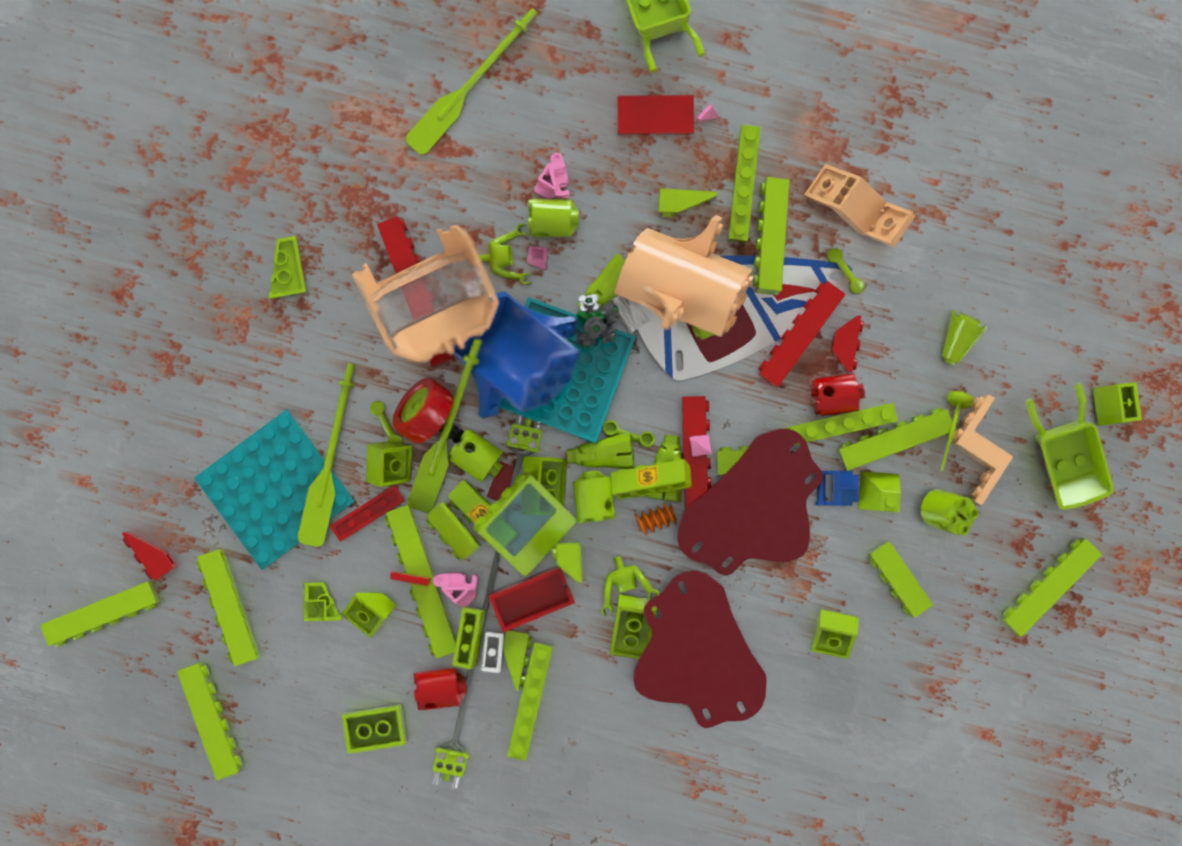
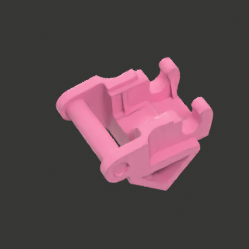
M554 153L551 156L552 163L546 165L538 178L534 191L546 199H568L570 197L569 190H560L561 188H567V184H569L566 167L562 155Z
M463 572L441 573L433 578V583L435 586L442 587V591L455 604L457 603L461 608H464L476 598L478 575L474 574L472 582L469 583L466 580L467 575L463 574Z

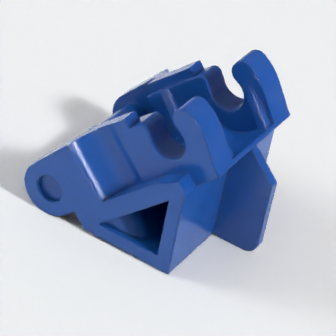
M822 471L823 480L818 486V501H816V505L853 506V502H859V475H853V471ZM826 475H831L833 481L831 502H825Z

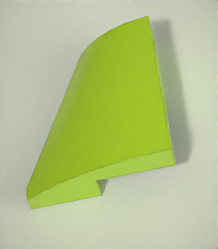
M324 582L303 583V621L342 620V616L336 609L335 603L330 597Z

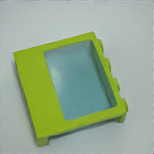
M524 472L516 477L515 483L510 488L503 491L502 497L497 502L490 505L488 512L477 519L472 529L480 534L526 578L578 520L532 475Z

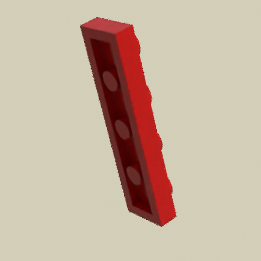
M393 485L336 521L330 527L339 542H342L406 500L397 486Z

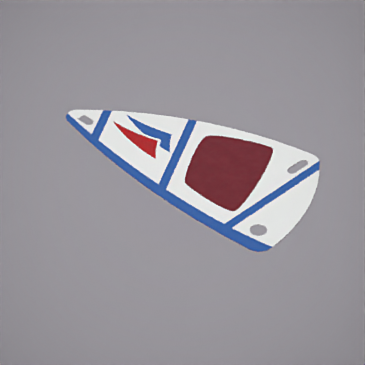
M720 256L753 269L751 276L754 277L756 275L757 268H754L756 256ZM784 257L782 291L778 295L755 293L752 281L751 286L745 292L747 294L745 303L741 304L740 309H737L734 314L737 316L734 326L730 327V330L721 337L713 335L704 340L694 335L693 325L677 320L676 324L667 330L660 327L661 319L653 311L629 299L628 303L631 314L637 323L635 315L639 319V314L644 318L641 310L650 320L638 328L648 350L674 380L682 381L733 364L781 339L786 329L791 330L794 326L792 321L797 314L802 315L806 310L803 306L808 299L811 298L813 300L817 295L814 291L820 283L825 284L826 281H829L842 290L849 283V280L843 272L842 280H831L829 278L832 272H842L837 263ZM678 350L683 353L682 371L676 370L675 353Z

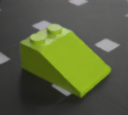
M619 594L609 655L633 659L640 658L652 636V630L644 615V606L650 601L649 599ZM657 607L652 608L654 616H656Z

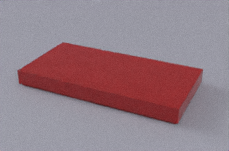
M694 95L618 96V135L694 134Z

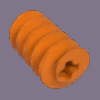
M671 502L670 507L663 503V510L659 506H656L655 512L649 508L648 515L644 511H641V517L636 513L634 514L640 532L642 531L645 535H648V529L655 533V526L659 530H662V524L669 528L670 521L677 525V518Z

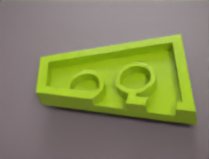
M297 236L277 239L268 299L307 293Z

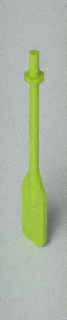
M531 8L521 21L516 20L514 22L516 27L462 88L439 98L407 134L406 142L410 147L423 155L436 144L460 116L468 91L521 31L527 32L526 26L537 14L535 9Z
M475 338L469 355H464L463 359L466 361L440 439L423 455L408 498V505L424 513L431 512L449 466L447 439L473 365L479 363V359L476 357L482 343L480 339Z
M347 363L344 380L339 381L342 389L324 467L308 488L298 531V541L309 546L319 547L323 545L335 498L331 467L349 389L354 388L351 380L355 365Z

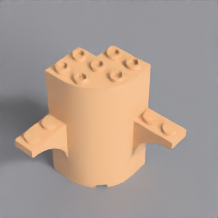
M715 215L704 232L691 238H673L646 228L635 240L633 250L625 260L614 294L639 303L653 311L661 319L660 327L668 330L672 325L676 324L677 320H681L721 337L730 330V327L734 326L737 318L734 314L737 309H740L741 304L743 305L746 301L747 294L745 292L752 284L754 277L751 274L753 269L712 254L717 246V242H715L716 236L720 235L723 224H721L723 218Z

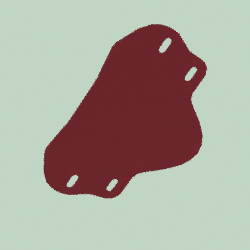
M788 428L776 429L757 436L727 473L709 491L689 505L683 512L677 536V542L681 551L691 560L707 564L717 573L724 576L732 574L745 560L750 558L774 562H789L803 556L808 549L810 541V525L806 501L808 496L823 480V473L812 459L806 440L798 432ZM799 443L800 447L798 450L790 454V448L794 444ZM811 473H814L815 478L809 484H805V479ZM698 542H702L703 546L696 553L692 552V548ZM728 557H732L733 561L724 568L722 566L723 562Z
M696 570L680 573L670 581L662 593L648 601L644 606V615L652 630V636L634 670L633 681L635 689L642 696L651 700L687 705L691 709L697 723L703 728L714 727L726 721L747 720L757 714L763 706L766 697V674L751 653L734 619L723 586L707 574ZM679 582L684 583L687 589L686 594L681 593L678 587ZM653 607L658 608L661 618L657 619L654 616ZM738 702L743 703L746 710L745 713H740L737 707ZM703 709H708L711 715L710 720L705 719L702 713Z

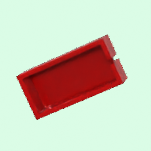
M559 565L488 594L503 632L575 603L569 586L565 585L567 581Z

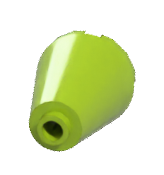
M954 309L951 314L942 356L945 357L944 361L952 365L955 362H961L988 328L987 324L982 327L980 326L981 321L962 312L960 315H957V310Z

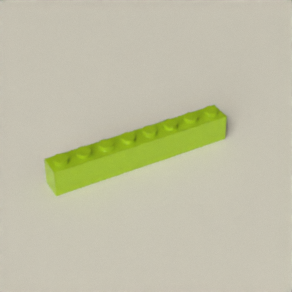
M406 505L386 512V525L388 528L391 527L394 534L391 535L393 545L398 546L400 552L397 553L400 564H404L406 569L403 573L431 578L430 585L424 586L410 583L412 589L409 590L412 600H416L418 608H416L418 618L423 619L425 625L422 626L425 637H429L431 642L428 645L432 656L435 655L436 659L455 652L456 638L438 586H435L433 583L434 574L411 507Z

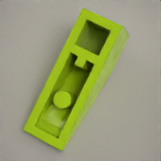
M660 188L658 214H662L664 218H673L674 215H679L716 199L717 192Z

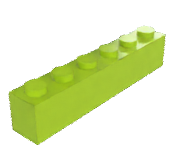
M741 125L727 242L746 244L748 241L761 127Z
M767 177L760 184L762 201L759 202L758 206L761 219H758L757 231L760 232L755 244V249L758 250V257L756 256L754 260V268H757L756 275L753 278L755 293L778 295L782 291L790 179Z
M889 403L782 429L794 430L806 442H812L897 422L898 419L894 403Z
M940 407L930 411L931 415L924 417L921 414L913 417V422L907 424L905 421L894 424V429L888 430L887 427L876 431L877 435L870 437L869 434L858 438L859 442L852 444V441L840 444L841 448L837 449L844 470L854 469L950 433L952 419L948 409L942 410Z
M1086 538L1075 539L1070 544L1071 548L1069 551L1061 553L1056 559L1058 562L1053 567L1049 566L1043 572L1044 576L1040 580H1035L1030 585L1031 589L1026 594L1023 593L1017 598L1016 601L1018 603L1013 608L1009 607L1003 613L1004 617L1001 620L1017 636L1022 637L1102 556Z
M223 549L198 556L196 565L199 572L203 573L204 579L202 582L206 591H209L211 596L209 603L212 609L215 608L217 614L215 620L218 627L221 626L223 632L221 634L224 645L228 646L229 652L227 655L230 663H233L235 667L260 658Z
M147 581L45 622L40 627L47 645H55V648L67 644V639L73 638L74 641L84 637V632L90 630L91 633L102 630V625L108 623L111 626L119 623V618L124 616L127 619L138 615L137 611L144 609L145 612L156 608L155 604L159 603L160 599L153 582Z
M534 642L507 757L523 761L527 759L553 645Z
M199 662L178 670V677L216 781L240 772L243 763L240 756L236 755V744L233 737L230 738L229 724L222 717L221 712H223L220 701H217L214 695L216 694L214 684L209 681L208 676L210 673L207 665Z

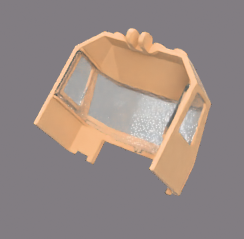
M458 225L449 227L450 231L436 230L445 251L378 283L375 282L367 263L362 266V272L356 271L352 274L384 343L392 354L415 362H426L432 358V355L437 353L441 354L448 351L450 355L453 354L454 349L452 346L455 344L460 349L465 348L464 343L468 338L480 336L490 327L499 301L470 236Z

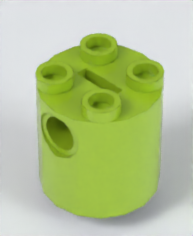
M529 199V236L571 237L579 226V211L571 199Z
M466 429L461 436V444L459 446L455 445L450 451V461L481 483L488 475L495 478L503 467L498 462L503 451L473 430L469 431ZM469 448L473 453H467L465 449Z
M598 470L583 472L577 481H573L578 523L589 522V519L590 522L603 521L604 518L605 520L616 519L611 476L607 477Z
M934 489L925 496L920 512L925 524L962 536L968 534L969 529L973 526L975 519L979 515V511L975 508V504L971 499L941 489Z

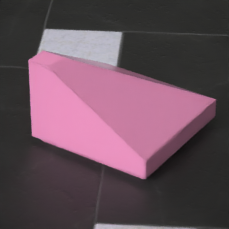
M711 104L708 105L698 115L696 122L699 124L716 119L718 114Z
M529 246L527 263L546 270L548 248Z
M709 435L689 437L692 457L712 454Z

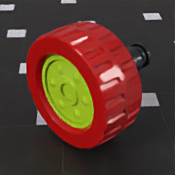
M433 378L421 379L405 393L397 405L392 421L394 429L409 441L417 444L427 441L437 431L442 433L445 421L453 405L452 393ZM453 423L448 439H452L454 443L460 442L464 430L459 429Z

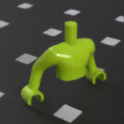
M520 223L516 226V230L489 242V254L478 256L481 263H490L492 273L530 285L532 282H525V277L531 276V274H519L502 269L513 264V255L510 245L501 244L519 235L526 236L528 234L527 232L521 233V228L527 225Z
M621 556L615 557L613 559L617 570L610 572L606 577L604 606L601 609V613L606 616V607L610 609L612 614L614 613V607L611 605L613 584L616 586L618 593L637 588V578L648 592L649 600L653 599L652 592L659 595L660 591L652 588L637 566L624 567Z

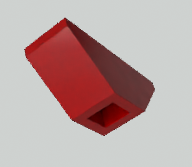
M857 315L833 333L830 352L848 374L857 368L858 359L855 358V354L860 349L861 340H858L859 332L863 331L864 321H861L862 316Z

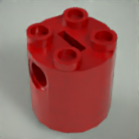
M854 373L815 378L810 386L811 395L816 398L814 403L815 415L824 416L859 411V399L865 398L863 383L857 384Z
M457 668L413 673L414 684H416L414 697L415 702H417L418 711L461 706V701L467 694L466 679Z

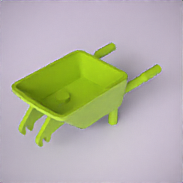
M626 0L635 27L644 43V57L651 73L655 72L657 68L651 54L650 40L685 30L692 38L698 57L705 55L700 37L688 24L691 14L688 0Z
M1082 383L1074 384L1079 402L1078 421L1047 431L1044 430L1038 419L1033 399L1025 401L1029 417L1039 434L1035 436L1034 440L1040 444L1057 504L1063 510L1096 502L1110 496L1114 492L1098 428L1092 423L1085 422L1086 398Z

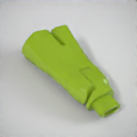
M618 253L584 294L585 296L596 295L598 297L597 304L599 309L604 304H608L610 299L618 296L614 292L625 260Z
M631 432L597 440L596 444L587 442L579 447L575 446V448L567 449L568 464L577 463V466L582 465L592 468L633 469L635 468L632 434Z
M665 434L664 443L661 442L655 462L665 463L671 462L675 458L682 459V453L679 449L681 448L679 436ZM682 489L645 495L644 497L681 503Z

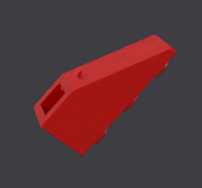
M130 532L122 533L124 537L123 542L135 552L134 558L139 564L142 563L146 568L144 570L145 574L149 579L154 581L160 580L177 568V565L167 551Z

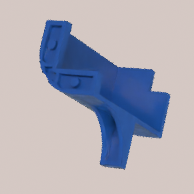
M505 291L495 293L499 304L490 327L482 335L468 338L464 343L465 348L460 349L457 344L452 346L454 349L453 354L466 364L463 358L464 355H469L474 339L482 340L476 357L479 359V363L477 365L474 364L471 371L478 388V415L482 419L498 414L502 396L523 412L542 405H548L565 385L571 381L579 350L564 338L573 336L577 323L574 317L543 315L524 307Z

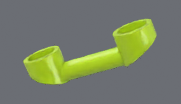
M838 248L830 249L827 252L826 258L831 263H837L850 282L848 286L849 291L854 295L862 293L865 284L861 279L854 276L844 262L842 251Z
M374 401L370 406V412L380 420L389 437L387 442L404 443L403 438L395 434L384 414L386 411L385 404L381 401Z
M608 420L603 424L602 430L607 437L628 433V431L618 429L617 423L613 420ZM645 431L641 435L631 433L632 441L638 442L642 448H649L654 444L655 437L649 431Z

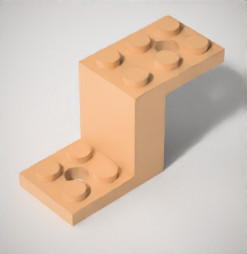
M827 164L824 165L804 194L807 199L832 208L857 233L892 247L896 246L916 217L912 211L886 202L862 177Z
M989 394L979 398L976 397L972 406L973 409L962 418V426L959 430L956 429L953 442L950 444L988 469L982 472L978 479L980 483L977 487L974 486L968 494L969 499L976 506H982L1013 458L1012 455L974 431L995 399Z

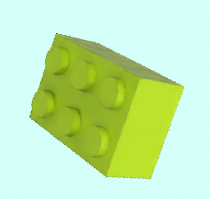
M402 704L342 714L347 754L401 746L407 743Z

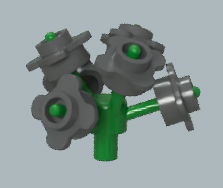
M582 295L579 297L581 311L577 313V318L581 319L585 324L583 327L584 333H579L577 340H575L579 347L590 348V346H593L596 342L593 339L597 338L600 332L599 338L602 340V344L611 343L615 340L617 328L613 329L611 327L617 321L619 309L612 299L609 300L608 304L602 306V311L593 313L599 309L597 304L598 297L596 295Z

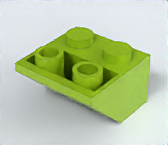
M1137 382L1092 388L1097 426L1142 420Z

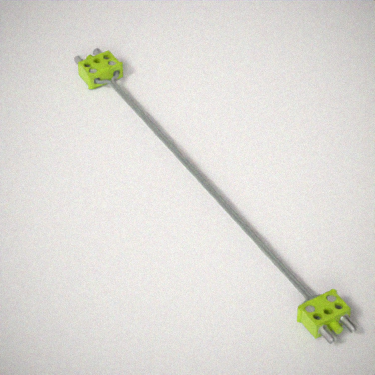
M516 415L515 423L511 424L508 441L505 442V445L511 447V451L517 455L511 486L519 475L522 458L530 456L532 452H539L538 446L542 430H539L540 423L537 425V422L534 421L533 428L530 427L532 421L530 419H525L524 426H522L523 417L520 416L519 418V415ZM514 429L519 430V433L517 435L513 433ZM523 431L528 432L527 437H524L522 435ZM533 433L537 434L536 439L532 438ZM514 448L527 450L529 453H524L520 456ZM513 500L505 508L503 517L507 521ZM497 550L495 551L482 608L487 611L490 602L488 594L492 593L500 553ZM474 668L468 669L466 678L467 694L461 701L452 742L444 744L443 747H435L436 755L432 771H435L432 780L433 784H435L436 780V785H438L440 775L444 773L443 781L449 782L450 775H453L451 788H454L455 784V789H457L459 779L463 777L469 754L464 752L457 742ZM453 744H455V746L459 748L461 751L445 747L452 746ZM442 762L443 764L442 766H438L437 763ZM451 764L452 767L447 768L446 765ZM457 766L462 767L460 770L455 769Z

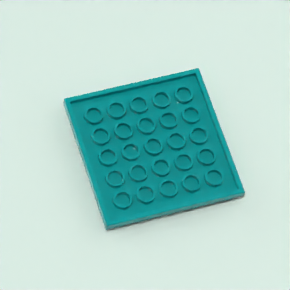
M528 297L524 307L534 312L552 317L572 316L577 320L573 336L564 338L579 350L577 363L571 375V381L565 385L548 405H542L521 412L502 396L499 408L596 444L636 336L616 330L615 340L611 343L602 344V340L599 338L600 332L598 337L593 339L596 341L593 346L581 348L579 344L575 343V340H577L579 333H584L583 327L585 324L581 319L577 318L576 314Z
M286 409L195 476L194 479L260 569L264 570L300 543L297 536L308 488L322 471L325 459L288 409ZM332 469L335 498L329 521L355 502Z

